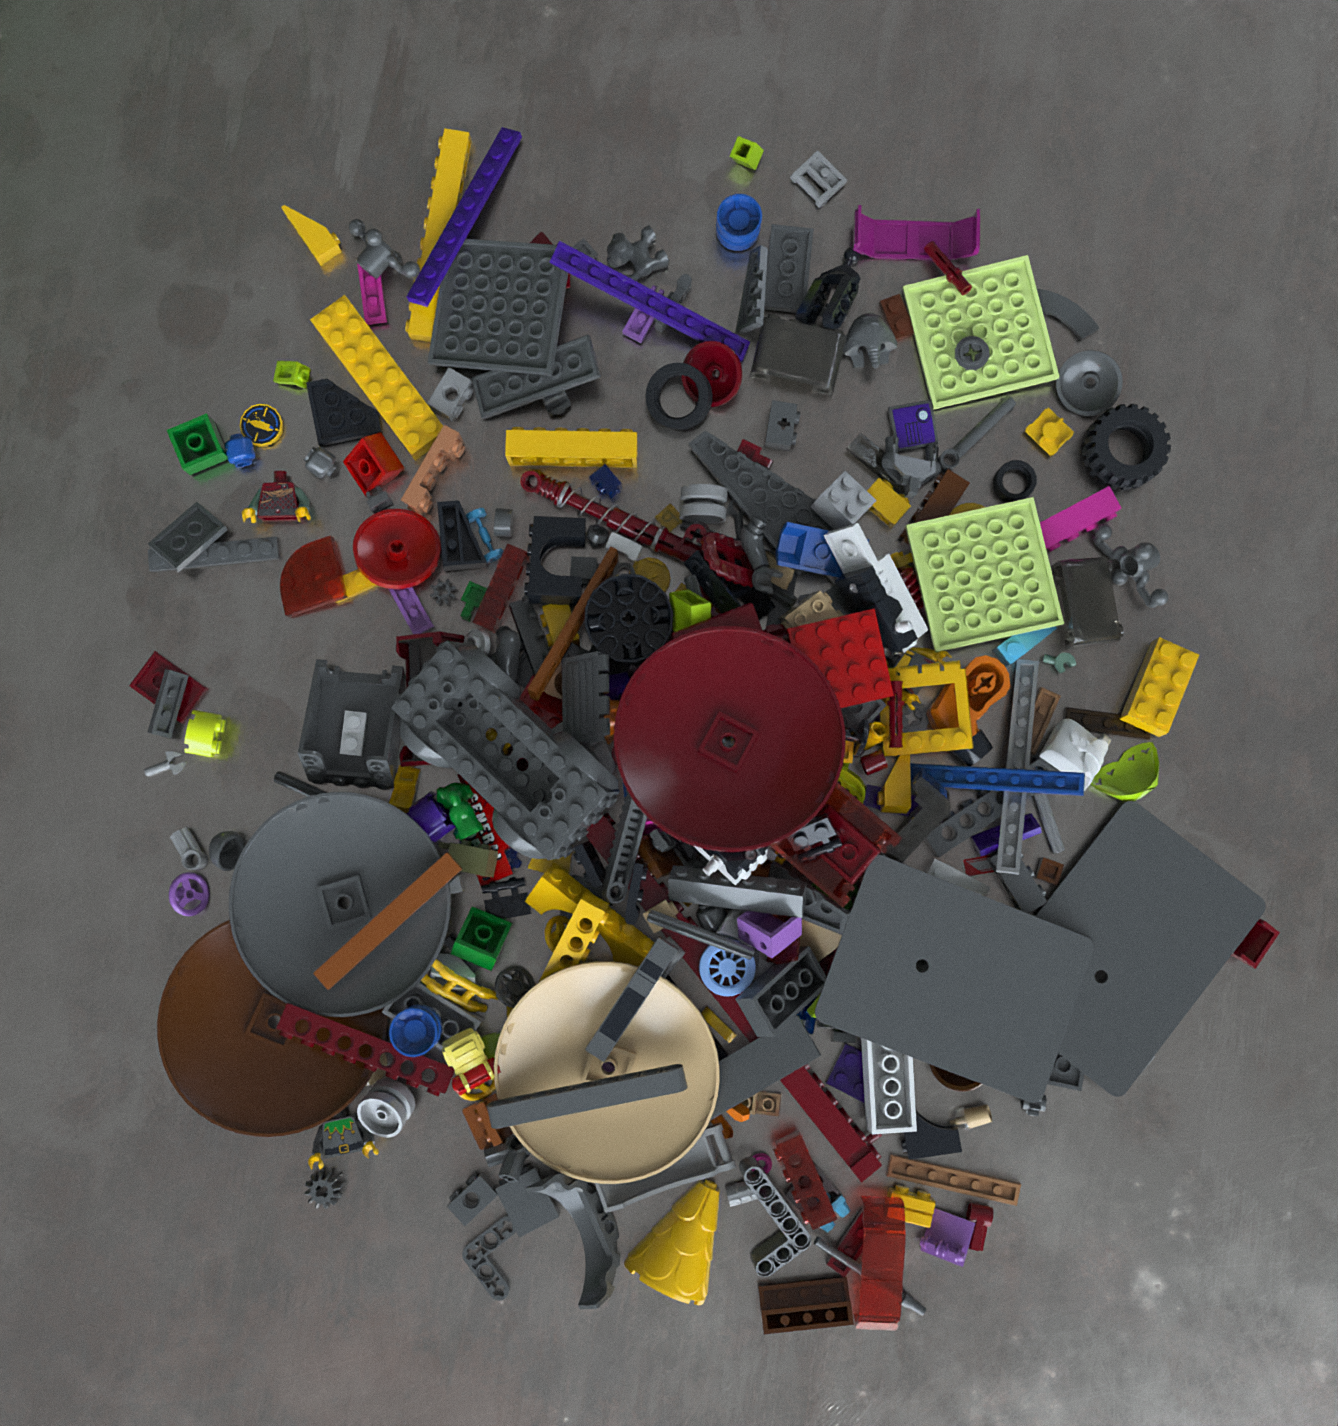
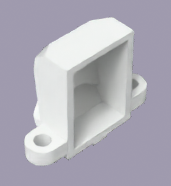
M1062 719L1056 724L1039 756L1061 772L1085 773V791L1091 784L1094 776L1099 772L1112 738L1104 733L1097 739L1079 723L1072 719Z

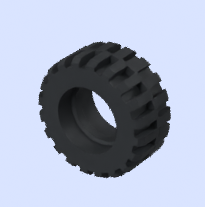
M1120 404L1115 408H1109L1089 426L1082 442L1085 445L1082 448V456L1087 458L1083 462L1085 467L1090 466L1092 470L1089 474L1092 477L1097 476L1099 478L1098 483L1101 485L1108 483L1111 489L1115 490L1120 487L1121 491L1141 487L1163 470V466L1167 464L1169 457L1166 455L1171 452V445L1167 444L1171 439L1170 433H1165L1164 429L1167 426L1164 422L1160 423L1158 421L1159 415L1155 412L1150 414L1148 412L1149 408L1145 406L1138 409L1137 404H1130L1128 407L1125 404ZM1126 430L1133 433L1140 440L1143 447V458L1137 465H1126L1114 458L1108 443L1109 436L1113 431Z

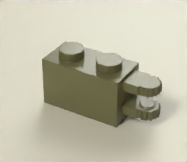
M459 840V843H438L440 848L449 849L448 852L463 868L461 872L494 877L498 851L491 850L492 845L479 843L478 847L471 846V841Z

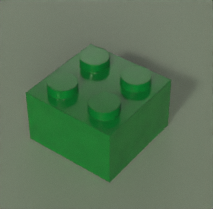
M207 413L167 430L181 467L189 475L228 460L224 443L216 424Z
M472 906L455 940L451 954L492 971L508 937L512 923Z

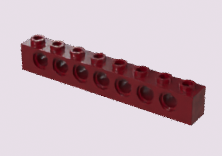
M289 1003L286 1004L276 1029L281 1030L279 1035L292 1040L294 1035L302 1039L301 1044L312 1048L314 1044L323 1047L322 1052L332 1056L335 1055V1052L343 1054V1060L353 1064L356 1063V1060L365 1063L363 1068L374 1072L379 1068L386 1071L384 1076L394 1080L402 1077L407 1079L405 1084L417 1089L419 1084L428 1087L426 1092L438 1097L440 1092L446 1093L454 1073V1069L451 1066L422 1055L417 1057L405 1056L399 1053L389 1042ZM300 1020H306L309 1024L308 1030L304 1033H299L296 1030V1023ZM321 1028H327L330 1031V1037L326 1041H320L317 1038V1032ZM347 1036L351 1039V1045L348 1049L343 1050L339 1048L338 1040L340 1037ZM363 1044H368L372 1048V1054L367 1058L359 1055V1048ZM385 1052L393 1056V1061L388 1066L380 1063V1056ZM406 1060L411 1061L414 1065L413 1071L409 1074L401 1071V1064ZM428 1068L432 1069L434 1072L433 1080L425 1082L422 1079V1072Z

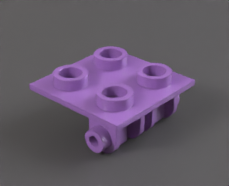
M934 1208L931 1226L926 1228L924 1237L922 1236L920 1241L921 1251L963 1267L975 1223Z

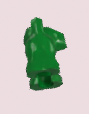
M459 782L437 788L436 798L438 803H441L445 809L449 810V817L456 827L453 831L455 839L462 840L481 831L484 827L477 820L471 804L466 802L473 797L474 793L468 784Z

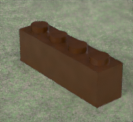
M949 469L945 474L940 472L934 482L937 485L933 492L929 490L922 500L926 504L922 510L917 508L912 516L913 523L949 516L970 482ZM904 529L900 535L903 540L899 545L911 552L906 529Z

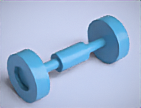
M478 508L467 513L466 517L469 523L477 522L481 539L490 551L484 555L487 564L503 558L505 553L502 548L493 550L490 543L492 542L490 535L480 521L487 513L484 508Z

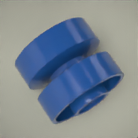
M733 194L721 202L717 211L716 235L724 247L733 251H743L756 243L762 222V210L758 202L746 194Z
M421 1004L413 1005L397 1014L393 1019L389 1029L390 1041L393 1047L405 1056H421L438 1043L442 1035L443 1025L439 1014L434 1009Z

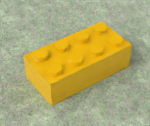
M1161 637L1152 641L1120 720L1158 737L1167 734L1199 654Z

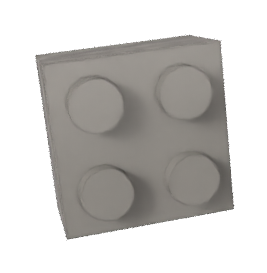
M844 471L819 496L811 508L835 530L855 524L877 500L850 474Z

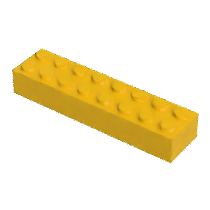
M343 295L311 318L310 321L416 461L430 450L443 425L348 298Z

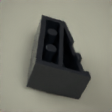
M460 501L437 502L443 571L487 568V561L473 534Z

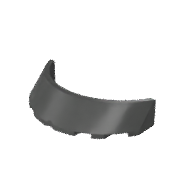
M564 1174L551 1175L525 1187L526 1192H540L556 1199L572 1216L582 1238L586 1264L584 1287L578 1306L580 1309L599 1308L613 1293L615 1286L612 1285L616 1268L620 1265V1253L617 1254L619 1232L614 1215L611 1212L605 1213L597 1190H594L586 1181Z

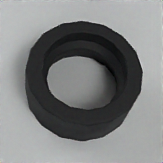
M1021 460L1006 462L996 472L994 477L996 494L1007 502L1026 499L1037 485V476L1034 469L1028 463ZM1017 469L1026 475L1027 487L1023 492L1013 494L1004 488L1003 477L1009 470Z

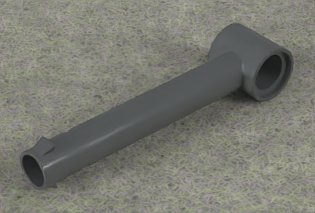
M1007 395L1001 398V402L952 449L943 451L938 457L942 473H945L948 469L952 471L959 464L960 458L1005 414L1010 410L1013 411L1016 402L1011 396ZM944 457L950 458L952 465L946 464Z

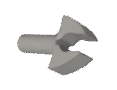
M173 751L165 752L166 760L145 768V775L149 777L167 769L172 770V773L175 775L178 774L187 762L184 761L177 765L171 763L176 757L183 756L184 754Z

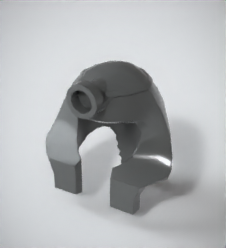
M865 313L853 321L846 337L843 353L850 356L854 368L864 367L863 351L859 349L860 346H864L867 349L873 368H878L880 364L889 363L890 351L897 348V341L892 329L881 316L874 313Z

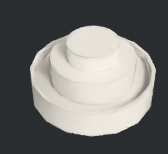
M471 629L466 634L464 643L472 641L488 656L491 647L488 633L482 629Z

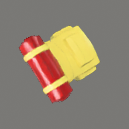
M468 1028L442 1042V1053L445 1061L455 1071L456 1076L452 1078V1087L457 1094L461 1096L466 1092L469 1093L475 1087L494 1079L495 1058L488 1059L483 1051L485 1045L477 1031ZM498 1065V1074H499V1073H501V1070H500V1066Z

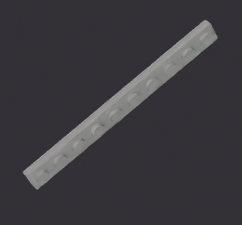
M1017 659L1007 769L1029 770L1039 661ZM1004 791L996 872L1019 875L1026 792Z

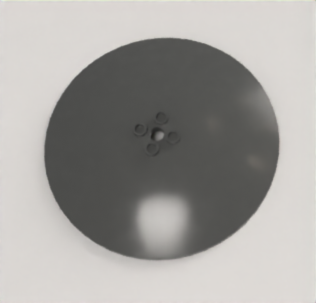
M329 792L297 800L270 816L255 831L243 848L236 863L229 890V919L236 947L245 965L258 982L272 995L286 1004L289 1003L317 1015L329 1017L357 1016L381 1009L411 991L429 972L434 961L437 959L443 947L450 921L451 895L449 882L331 989L327 990L313 973L437 862L441 856L428 834L415 820L396 806L379 798L354 792ZM342 896H346L350 900V905L347 909L342 908L339 904Z

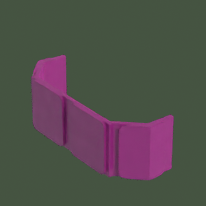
M858 205V208L854 211L853 251L862 255L865 254L869 258L932 260L924 252V247L931 241L936 243L950 261L977 255L980 250V209H976L974 216L955 222L876 220L861 213L862 205Z

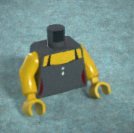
M912 647L900 656L895 654L891 658H886V661L892 668L896 667L897 676H899L900 667L918 665L919 673H922V664L937 663L938 661L944 666L945 661H942L943 658L946 656L952 658V656L944 650L935 653L930 648ZM923 686L902 688V701L907 703L910 710H915L911 704L912 702L917 701L921 704L917 694Z

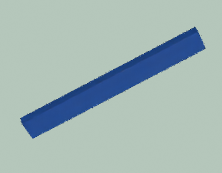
M910 763L911 786L1084 796L1085 773Z

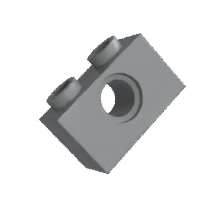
M448 368L427 405L432 411L452 422L454 417L457 418L461 414L462 404L465 399L468 400L473 394L472 381L455 370ZM456 392L457 397L455 399H447L449 393Z

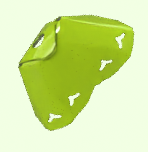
M1153 742L1133 746L1123 753L1119 762L1103 766L1094 776L1091 785L1098 791L1123 802H1135L1141 799L1158 785L1159 758ZM1149 748L1147 754L1141 752V750H1147ZM1134 754V761L1128 760ZM1114 769V772H1113V775H1112V776L1109 775V774H1106L1107 772H1111V770ZM1099 779H1101L1102 785H1096V783H1099Z

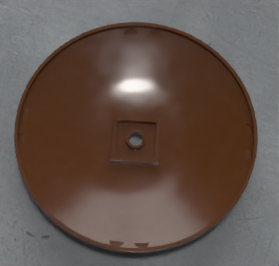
M230 920L219 924L199 938L184 953L168 978L161 997L157 1019L158 1046L165 1071L183 1100L199 1115L223 1129L248 1136L277 1137L300 1133L328 1121L348 1106L363 1090L374 1071L363 1068L365 1063L356 1060L355 1064L343 1060V1054L335 1052V1055L332 1056L322 1052V1046L314 1044L313 1048L300 1043L301 1038L293 1035L292 1040L279 1035L281 1030L269 1027V1018L272 1016H279L281 1018L286 1003L265 989L247 968L236 947ZM385 1007L357 1016H322L385 1041L387 1015L382 1013ZM300 1020L296 1023V1030L299 1033H304L309 1028L306 1020ZM327 1028L318 1030V1040L326 1041L329 1039L330 1031ZM347 1036L340 1037L338 1040L339 1048L343 1050L348 1049L351 1045V1039ZM363 1044L360 1046L359 1055L361 1057L367 1058L372 1054L370 1045Z

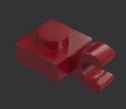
M742 439L737 452L743 453L748 459L767 468H771L774 461L760 454L763 449L762 447Z

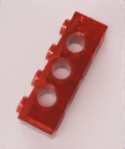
M507 543L472 622L475 626L493 634L496 633L529 559L527 551Z
M796 1131L774 1141L777 1147L773 1149L778 1162L783 1161L786 1169L782 1170L787 1183L792 1181L795 1190L791 1191L796 1204L801 1203L804 1209L800 1213L805 1225L810 1224L812 1230L837 1220L800 1132ZM792 1155H799L800 1162L792 1165L788 1162L789 1158ZM801 1176L810 1178L809 1183L805 1186L799 1185L798 1179ZM811 1197L819 1199L818 1204L814 1207L807 1205V1201Z

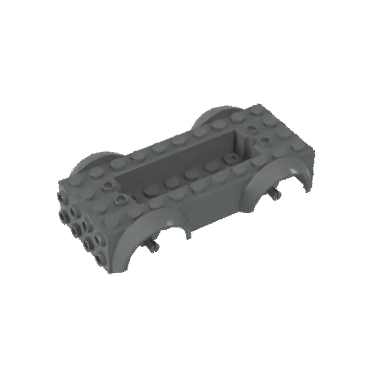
M472 641L465 643L442 642L436 649L437 653L432 659H428L423 664V670L409 681L408 688L397 695L394 700L395 703L391 707L401 717L399 732L404 744L416 756L427 763L442 768H453L494 807L492 817L494 829L512 849L534 859H547L549 861L562 857L566 858L574 850L573 845L576 841H581L588 834L589 831L587 829L591 824L595 825L603 817V810L606 807L610 808L617 801L616 795L620 792L618 790V779L566 730L555 733L519 699L521 687ZM489 728H494L497 731V737L493 741H489L486 738V731ZM506 743H510L513 747V751L509 756L503 751ZM520 758H525L528 761L529 765L525 771H521L517 767V761Z

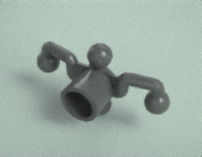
M354 219L350 222V233L354 236H360L367 245L355 260L366 272L375 279H378L384 270L390 266L406 277L416 280L420 273V267L416 262L409 261L405 265L401 264V254L394 251L383 241L382 233L374 228L366 232V226L360 219Z
M1105 523L1099 524L1095 529L1094 544L1110 559H1117L1121 569L1119 568L1112 572V582L1116 585H1123L1127 582L1128 576L1135 580L1137 592L1148 607L1154 608L1166 604L1169 599L1166 590L1159 588L1150 595L1145 588L1150 579L1148 571L1154 569L1160 563L1158 549L1153 544L1144 542L1131 549L1125 546H1118L1113 550L1103 541L1111 537V526Z

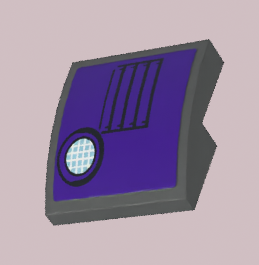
M931 400L888 407L890 428L894 436L893 440L895 437L899 438L898 451L938 444Z

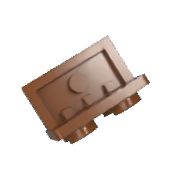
M496 1093L462 1110L480 1150L490 1145L495 1147L513 1134L509 1126L498 1129L491 1127L486 1105L498 1100Z

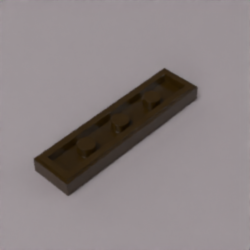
M1070 707L1064 708L1063 719H1072L1090 733H1105L1112 736L1150 740L1151 733L1120 720L1121 714Z

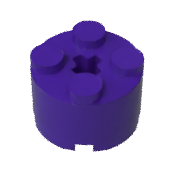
M430 791L411 805L406 814L422 827L433 842H437L453 830L455 825L449 817V810L445 809L441 803H438L434 798L436 793Z

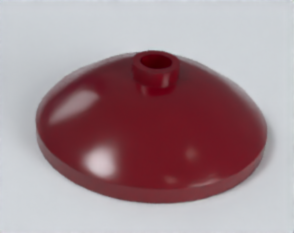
M706 341L694 346L686 355L683 363L700 370L711 385L713 395L711 407L723 405L736 395L742 382V366L732 348L722 342ZM716 370L720 372L719 377L715 375ZM681 375L687 394L695 402H698L699 394L695 382L690 377Z

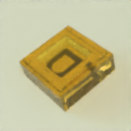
M671 503L655 516V520L660 525L668 528L669 532H672L682 523V520L679 519L680 513Z

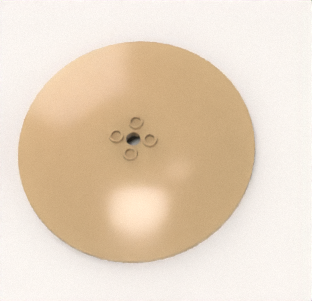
M594 961L569 966L549 975L533 986L519 1000L508 1016L498 1039L494 1060V1082L498 1100L673 1064L683 1065L688 1088L682 1092L509 1126L514 1135L533 1156L557 1172L578 1180L600 1184L628 1183L645 1179L667 1169L693 1148L709 1124L715 1109L720 1082V1068L713 1035L703 1015L691 999L662 976L605 1060V1062L614 1064V1071H605L603 1069V1063L605 1062L585 1050L639 966L614 961ZM498 1065L500 1066V1070H501V1073H499V1074H498Z

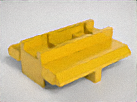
M1049 407L1025 430L1050 456L1054 455L1075 433L1063 422L1064 419H1060Z

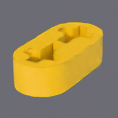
M708 1006L703 1009L701 1014L706 1022L730 1043L737 1034Z

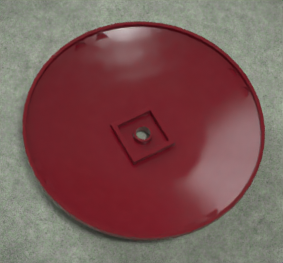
M738 626L709 627L671 640L650 655L635 671L621 696L614 724L615 757L619 773L631 798L648 819L661 830L689 845L720 852L750 851L767 847L793 835L807 825L826 804L837 784L844 762V718L836 694L829 681L818 666L798 648L779 637L752 628ZM725 737H732L735 745L730 748L725 747L722 744V740Z

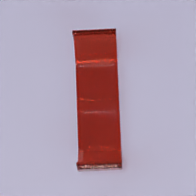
M861 1196L864 1235L859 1314L853 1313L855 1329L896 1331L901 1316L906 1242L904 1202L901 1197Z

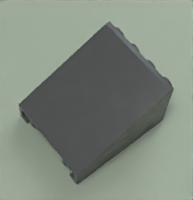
M316 659L298 748V756L308 781L314 784L333 783L336 786L347 784L359 788L371 786L381 790L394 788L399 755V723L401 717L391 707L395 703L394 700L397 695L405 691L406 676L403 666L392 665L391 674H388L387 670H383L382 675L343 672L340 666H335V670L327 668V660ZM345 711L368 713L363 756L340 754Z

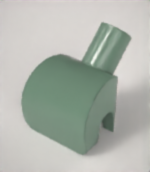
M1061 653L1056 657L1044 654L1042 661L1054 665L1059 673L1066 671L1063 666L1064 662L1070 668L1076 665L1075 658L1070 653Z

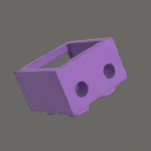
M746 911L737 918L738 938L770 958L776 956L802 935V918L792 917L788 921L783 922L769 913Z

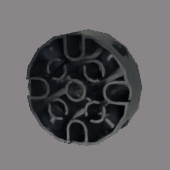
M620 574L606 579L592 592L585 607L584 626L589 641L599 652L609 655V658L616 662L635 663L647 659L665 644L672 631L673 610L668 596L655 582L642 575ZM626 613H629L631 617L634 616V620L631 621L630 625H627V622L622 620Z

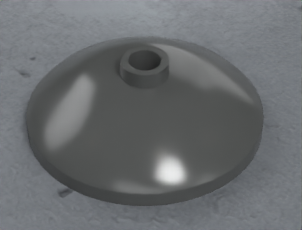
M1086 350L1071 356L1060 368L1059 379L1056 381L1057 393L1064 406L1070 411L1084 416L1097 415L1108 410L1119 398L1123 386L1122 372L1117 362L1106 353L1096 350ZM1093 378L1095 380L1094 385H1089L1087 379Z

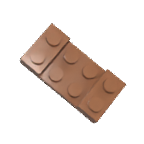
M446 425L442 427L401 498V501L408 505L407 509L423 516L424 513H428L431 510L433 498L428 490L431 491L435 486V477L438 472L444 470L447 464L446 458L454 462L457 457L460 458L465 450V443L459 432Z

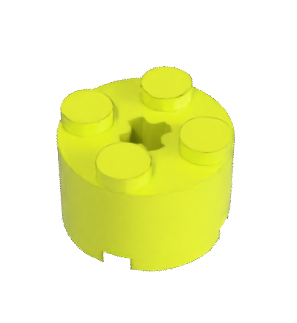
M193 710L191 714H195L194 720L189 719L185 735V744H189V748L185 749V753L214 757L216 753L220 754L222 741H219L220 732L224 733L226 720L222 719L221 714Z

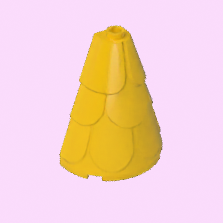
M705 1179V1181L698 1180L672 1205V1209L628 1253L624 1261L626 1269L631 1274H634L636 1271L640 1274V1281L668 1297L689 1304L690 1300H694L695 1305H702L708 1295L710 1266L713 1259L714 1232L717 1231L720 1194L717 1184L708 1179Z

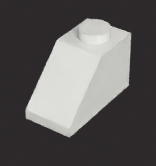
M439 953L437 959L443 965L453 970L454 973L475 983V974L459 957ZM432 967L430 978L443 986L447 980L438 974L439 972ZM456 985L452 990L465 992L467 989Z

